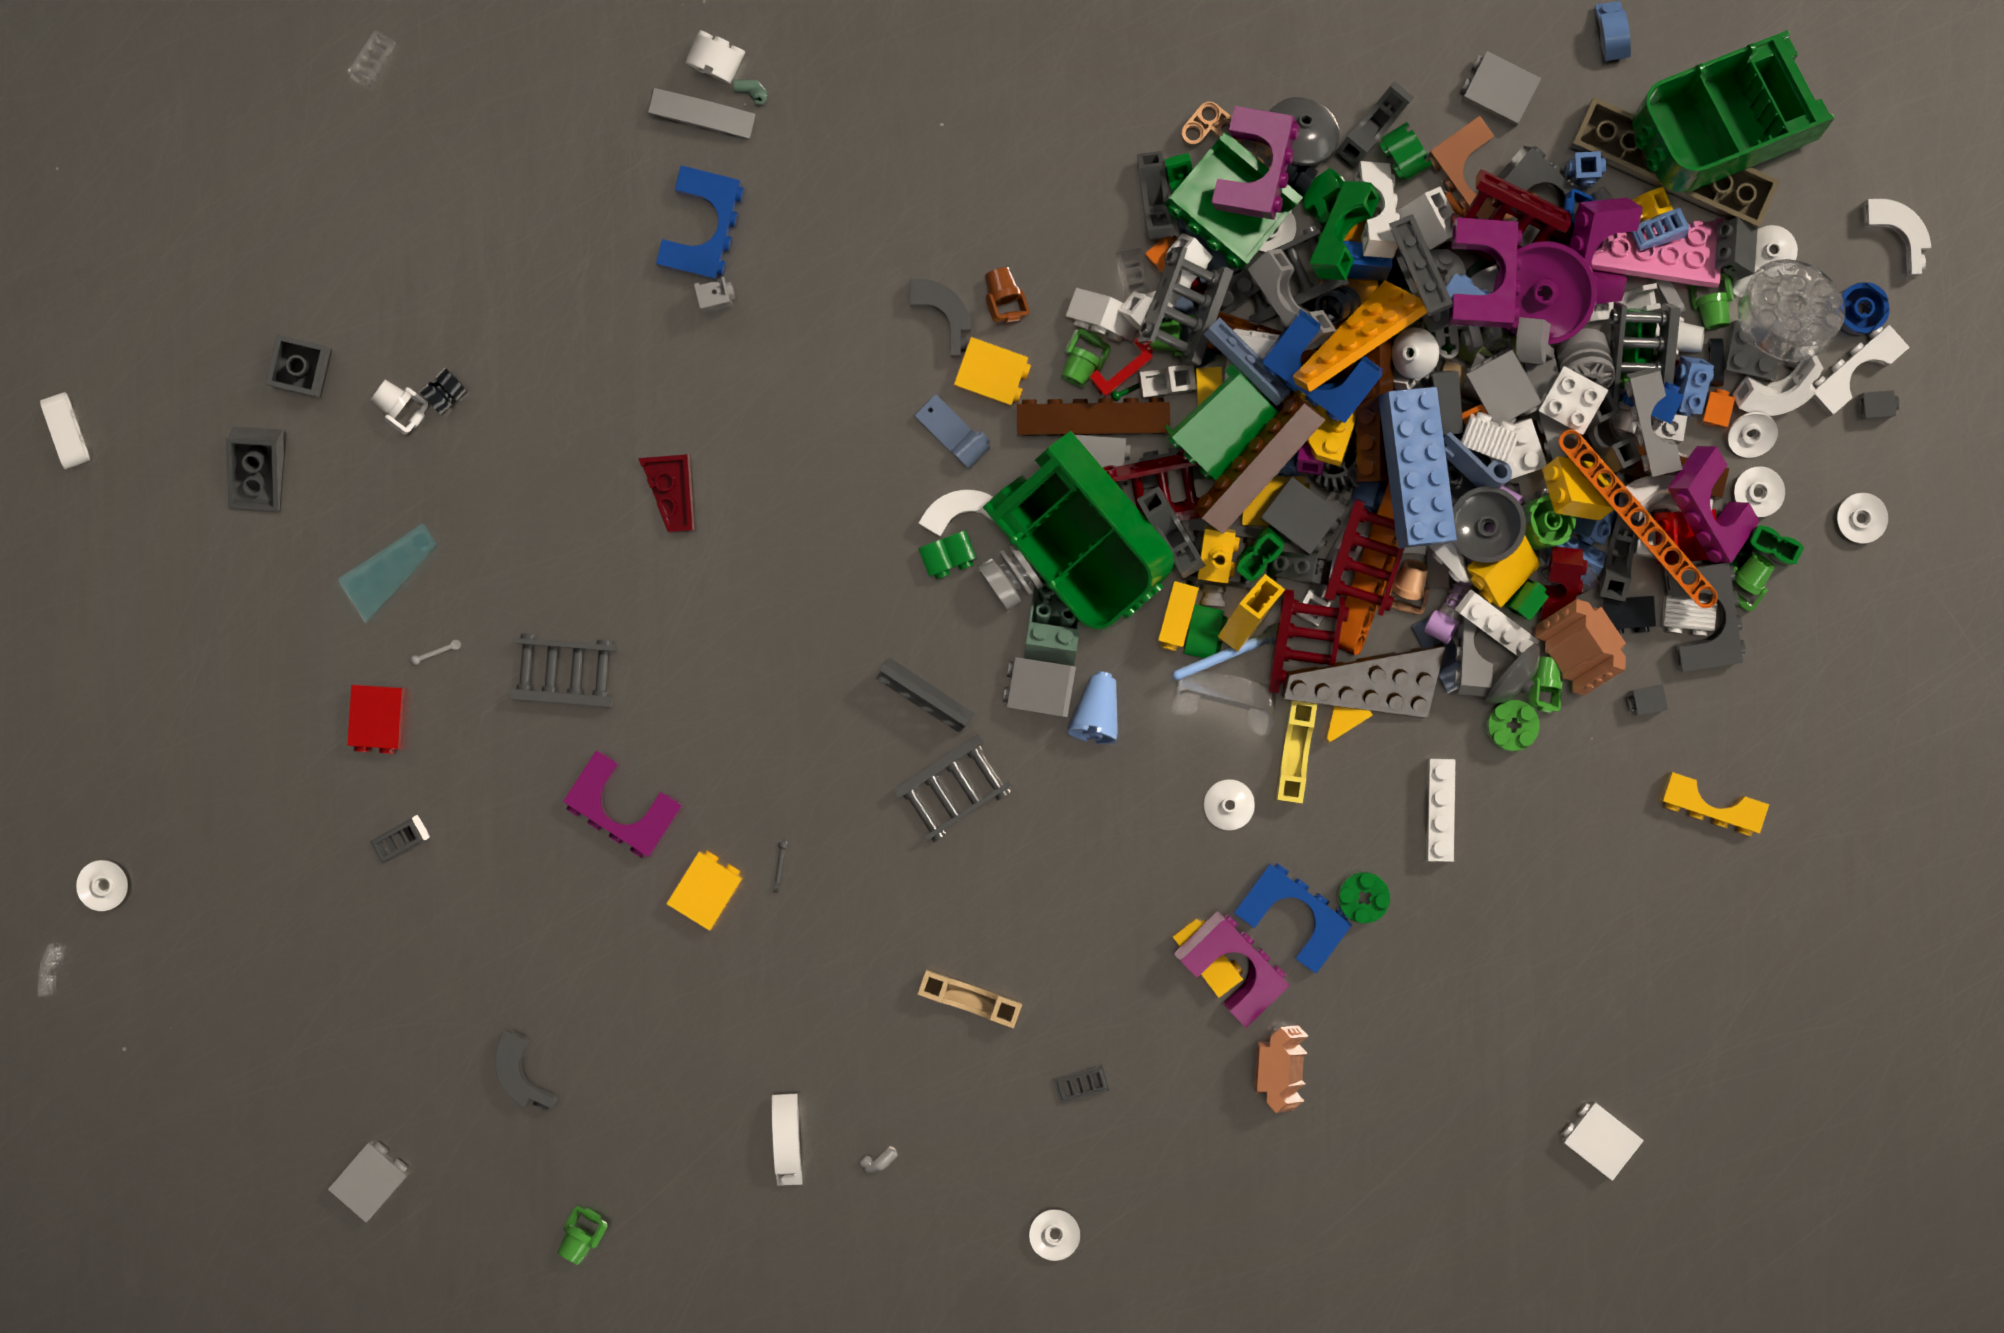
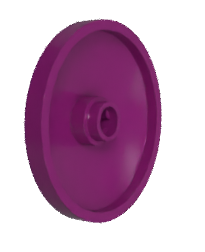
M1540 241L1521 247L1517 250V255H1521L1520 270H1516V280H1520V292L1518 296H1515V305L1519 306V317L1544 319L1549 322L1551 327L1548 345L1563 342L1573 337L1590 320L1597 302V283L1590 265L1580 253L1562 243ZM1501 269L1497 273L1493 292L1500 286ZM1519 318L1510 328H1507L1516 336Z

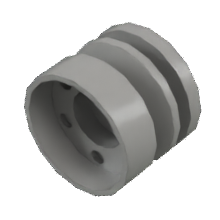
M1584 328L1573 337L1557 343L1556 355L1560 372L1563 366L1606 389L1612 385L1615 380V369L1611 358L1609 341L1603 332L1597 329Z
M1014 544L1008 546L1014 555L1012 558L1009 559L1003 550L1000 551L1004 562L1002 565H999L994 559L990 558L978 567L1007 611L1021 602L1017 592L1018 589L1022 588L1028 595H1031L1033 593L1027 583L1032 581L1037 589L1043 587L1039 573Z

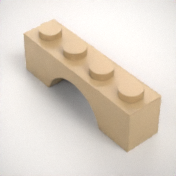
M928 969L925 971L917 994L969 1011L1011 1028L1015 1027L1022 1007V1003Z

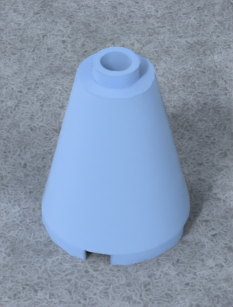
M1099 671L1097 675L1091 676L1069 723L1068 734L1070 736L1087 742L1088 738L1097 740V744L1116 743L1118 738L1116 680L1112 678V674Z

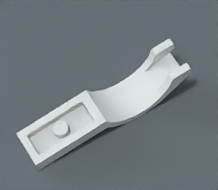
M1657 283L1625 290L1622 301H1618L1626 305L1627 308H1636L1647 312L1661 309L1660 303L1656 304L1654 289H1657ZM1614 302L1596 304L1594 312L1587 323L1608 320Z

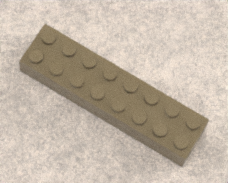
M1596 97L1590 101L1570 145L1571 148L1579 152L1601 151V158H1605L1606 164L1659 188L1664 187V190L1730 220L1738 217L1756 229L1760 227L1780 180L1750 167L1693 191L1684 193L1671 191L1663 186L1655 172L1649 170L1646 163L1647 157L1643 149L1640 150L1635 143V133L1632 127L1634 114Z

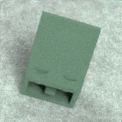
M1040 579L1043 587L1037 589L1034 586L1024 658L1074 666L1081 621L1077 619L1053 589L1050 590L1047 587V582L1044 579Z

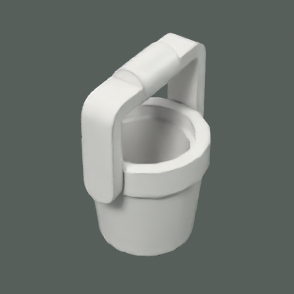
M1680 317L1676 356H1678V352H1702L1705 327L1684 323V319ZM1658 323L1653 338H1657V336H1659L1660 327ZM1654 348L1653 354L1657 355L1658 351Z
M387 380L382 382L370 398L385 414L384 420L402 434H408L413 427L417 428L425 417L424 412L428 408V402L408 387L402 390ZM412 398L422 407L416 410L408 421V426L405 428L394 418L408 400Z

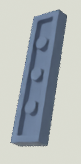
M1220 317L1204 333L1210 343L1216 346L1276 406L1292 391L1278 374L1273 376L1264 369L1263 359Z

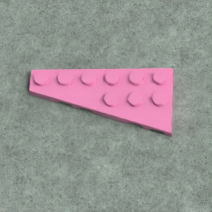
M1724 217L1708 222H1703V220L1693 221L1692 224H1688L1689 231L1686 238L1639 251L1631 233L1625 232L1611 235L1604 239L1597 247L1592 259V270L1718 288L1721 268L1715 269L1718 224L1724 222ZM1664 225L1663 228H1664L1665 233H1666V232H1668V230H1667L1666 226ZM1655 227L1652 228L1655 236H1658ZM1642 231L1645 240H1649L1646 231Z

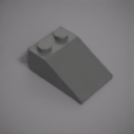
M233 426L226 437L228 508L279 512L284 457L283 430Z

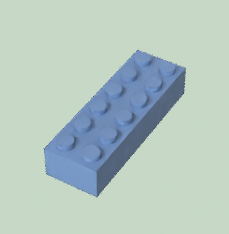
M1437 387L1389 391L1379 395L1398 548L1446 544L1456 541Z

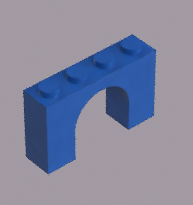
M680 166L675 186L676 193L709 202L717 211L718 227L709 241L697 246H689L662 239L656 261L658 267L717 281L718 275H723L726 261H722L724 251H729L732 237L728 236L730 226L735 227L738 212L734 211L736 202L742 201L744 187H740L741 181Z
M1300 309L1264 355L1262 363L1265 365L1264 369L1273 376L1278 374L1285 379L1284 383L1294 391L1300 390L1306 395V400L1312 405H1320L1326 409V414L1331 419L1337 422L1341 420L1345 423L1381 378L1383 369L1363 356L1357 360L1347 375L1338 382L1321 384L1311 392L1296 385L1293 375L1302 367L1301 354L1318 333L1321 323Z
M1278 863L1275 866L1268 864L1233 913L1255 928L1268 909L1278 900L1297 898L1305 902L1312 911L1314 927L1310 937L1294 958L1317 974L1352 924L1348 922L1349 918L1342 910L1338 908L1335 912L1327 905L1330 901L1319 893L1315 897L1307 891L1309 886L1298 878L1293 881L1286 875L1289 871Z

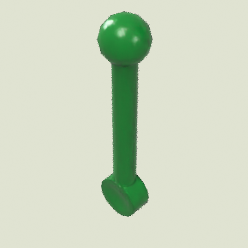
M1140 382L1120 392L1114 391L1111 394V398L1114 401L1120 400L1121 396L1140 388Z

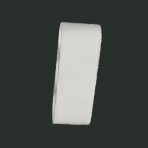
M63 392L41 400V408L64 469L90 461L88 450L67 394Z

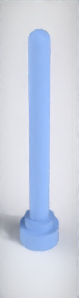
M1278 622L1268 626L1267 630H1264V634L1249 639L1238 652L1230 647L1174 671L1172 674L1173 679L1181 680L1266 643L1275 644Z

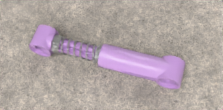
M1504 486L1500 488L1512 494L1521 505L1522 495ZM1487 524L1484 527V530L1486 532H1491L1494 526L1492 524ZM1466 558L1469 566L1472 560ZM1456 581L1455 584H1452L1453 589L1449 590L1450 595L1446 596V603L1442 604L1439 611L1435 610L1424 633L1446 644L1450 642L1459 624V621L1456 619L1460 613L1455 609L1471 589L1472 582Z

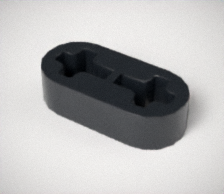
M1709 338L1708 362L1714 365V376L1709 386H1723V339Z

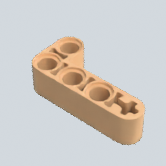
M1213 102L1203 103L1184 125L1181 132L1182 142L1188 147H1196L1202 143L1209 133L1219 139L1223 134L1221 128L1224 125H1230L1232 116ZM1212 109L1216 114L1215 119L1211 121L1205 120L1202 117V111ZM1190 128H1195L1198 130L1200 137L1197 140H1190L1186 137V131ZM1234 138L1240 144H1242L1244 141H1249ZM1251 141L1255 146V150L1251 154L1256 156L1259 149L1263 150L1260 155L1265 160L1269 159V157L1273 159V152L1267 145ZM1258 156L1257 159L1264 163V161Z

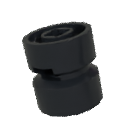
M1288 164L1286 171L1288 173L1287 184L1304 198L1318 171L1310 166Z
M1343 286L1321 294L1315 302V311L1323 310L1334 325L1347 320L1361 306V300L1354 289Z
M446 367L435 376L436 382H429L419 391L440 415H443L452 407V400L458 401L468 392Z

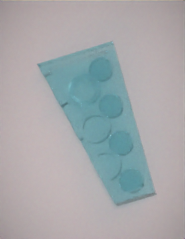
M422 523L338 580L367 622L438 544Z

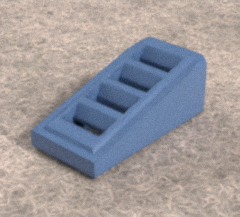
M1678 208L1639 223L1638 231L1631 232L1639 251L1686 238L1689 226L1682 210ZM1662 225L1666 226L1668 232L1665 233ZM1655 227L1658 236H1655L1652 228ZM1642 231H1646L1649 240H1645Z

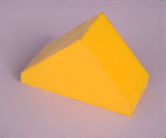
M1333 706L1326 734L1327 742L1335 740L1373 716L1371 711L1364 709Z

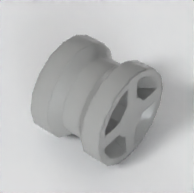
M1202 585L1203 598L1200 600V605L1225 607L1223 595L1226 593L1227 587Z

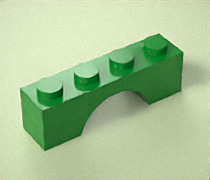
M1344 181L1341 190L1337 194L1334 207L1328 215L1325 228L1319 236L1317 247L1310 258V265L1318 278L1346 280L1354 258L1344 244V239L1352 227L1372 218L1380 200L1371 182Z

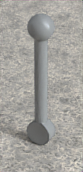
M453 640L450 645L421 656H412L410 662L413 665H418L420 661L451 649L458 650L461 647V643L458 640Z

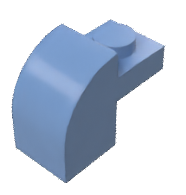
M1615 1L1595 5V14L1600 27V45L1605 61L1631 57L1629 24L1626 11L1622 9L1621 2Z

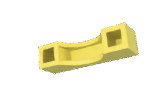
M1290 700L1276 800L1303 803L1308 755L1315 724L1317 703Z

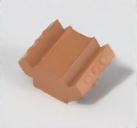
M1576 599L1536 625L1535 638L1546 641L1545 653L1550 654L1562 672V678L1573 681L1572 692L1585 696L1625 671L1626 656L1622 649L1626 642L1602 607L1592 608L1590 603Z
M1299 1026L1281 1027L1270 1037V1042H1257L1254 1091L1256 1094H1267V1104L1275 1113L1294 1111L1304 1102L1297 1091L1305 1085L1302 1080L1304 1056L1308 1053L1300 1046V1043L1308 1035Z

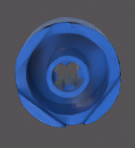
M1862 282L1851 285L1837 297L1833 310L1834 318L1838 325L1849 334L1858 336L1869 334L1883 326L1889 317L1890 308L1887 294L1874 283ZM1864 304L1865 312L1860 314L1858 306Z

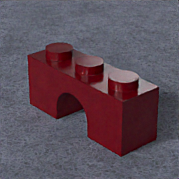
M1552 547L1548 564L1549 582L1560 583V585H1544L1547 589L1545 594L1549 597L1540 608V620H1545L1576 600L1577 595L1582 594L1583 580H1581V575H1586L1587 560H1583V549Z

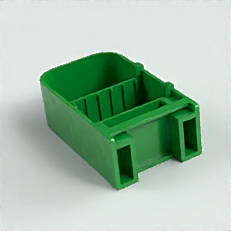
M1788 30L1756 43L1748 44L1746 47L1703 64L1700 63L1693 68L1660 80L1652 85L1633 115L1632 127L1635 133V143L1640 150L1643 149L1647 157L1646 163L1649 170L1655 172L1663 186L1679 193L1693 191L1821 138L1835 118L1833 114H1829L1822 98L1815 100L1794 61L1798 53L1789 38L1790 33Z
M1069 431L1035 459V462L1041 467L1028 480L1023 475L1018 477L987 502L983 509L1010 539L1011 545L1014 544L1047 582V587L1050 590L1053 589L1079 621L1093 629H1105L1122 616L1126 620L1164 587L1161 582L1172 572L1174 557L1168 543L1073 432Z

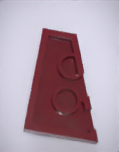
M690 455L638 458L647 476L649 487L652 489L657 501V507L667 531H695Z

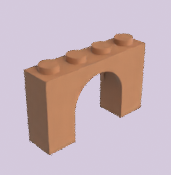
M1481 116L1474 119L1428 153L1430 156L1428 161L1431 160L1433 164L1431 167L1436 172L1440 170L1445 177L1443 183L1450 192L1455 191L1460 198L1457 202L1461 209H1468L1477 195L1465 182L1463 174L1465 161L1472 153L1494 138L1493 133ZM1531 187L1527 190V192L1537 196ZM1490 197L1486 198L1474 219L1488 220L1496 208L1492 206V199ZM1506 213L1502 221H1509L1514 216Z

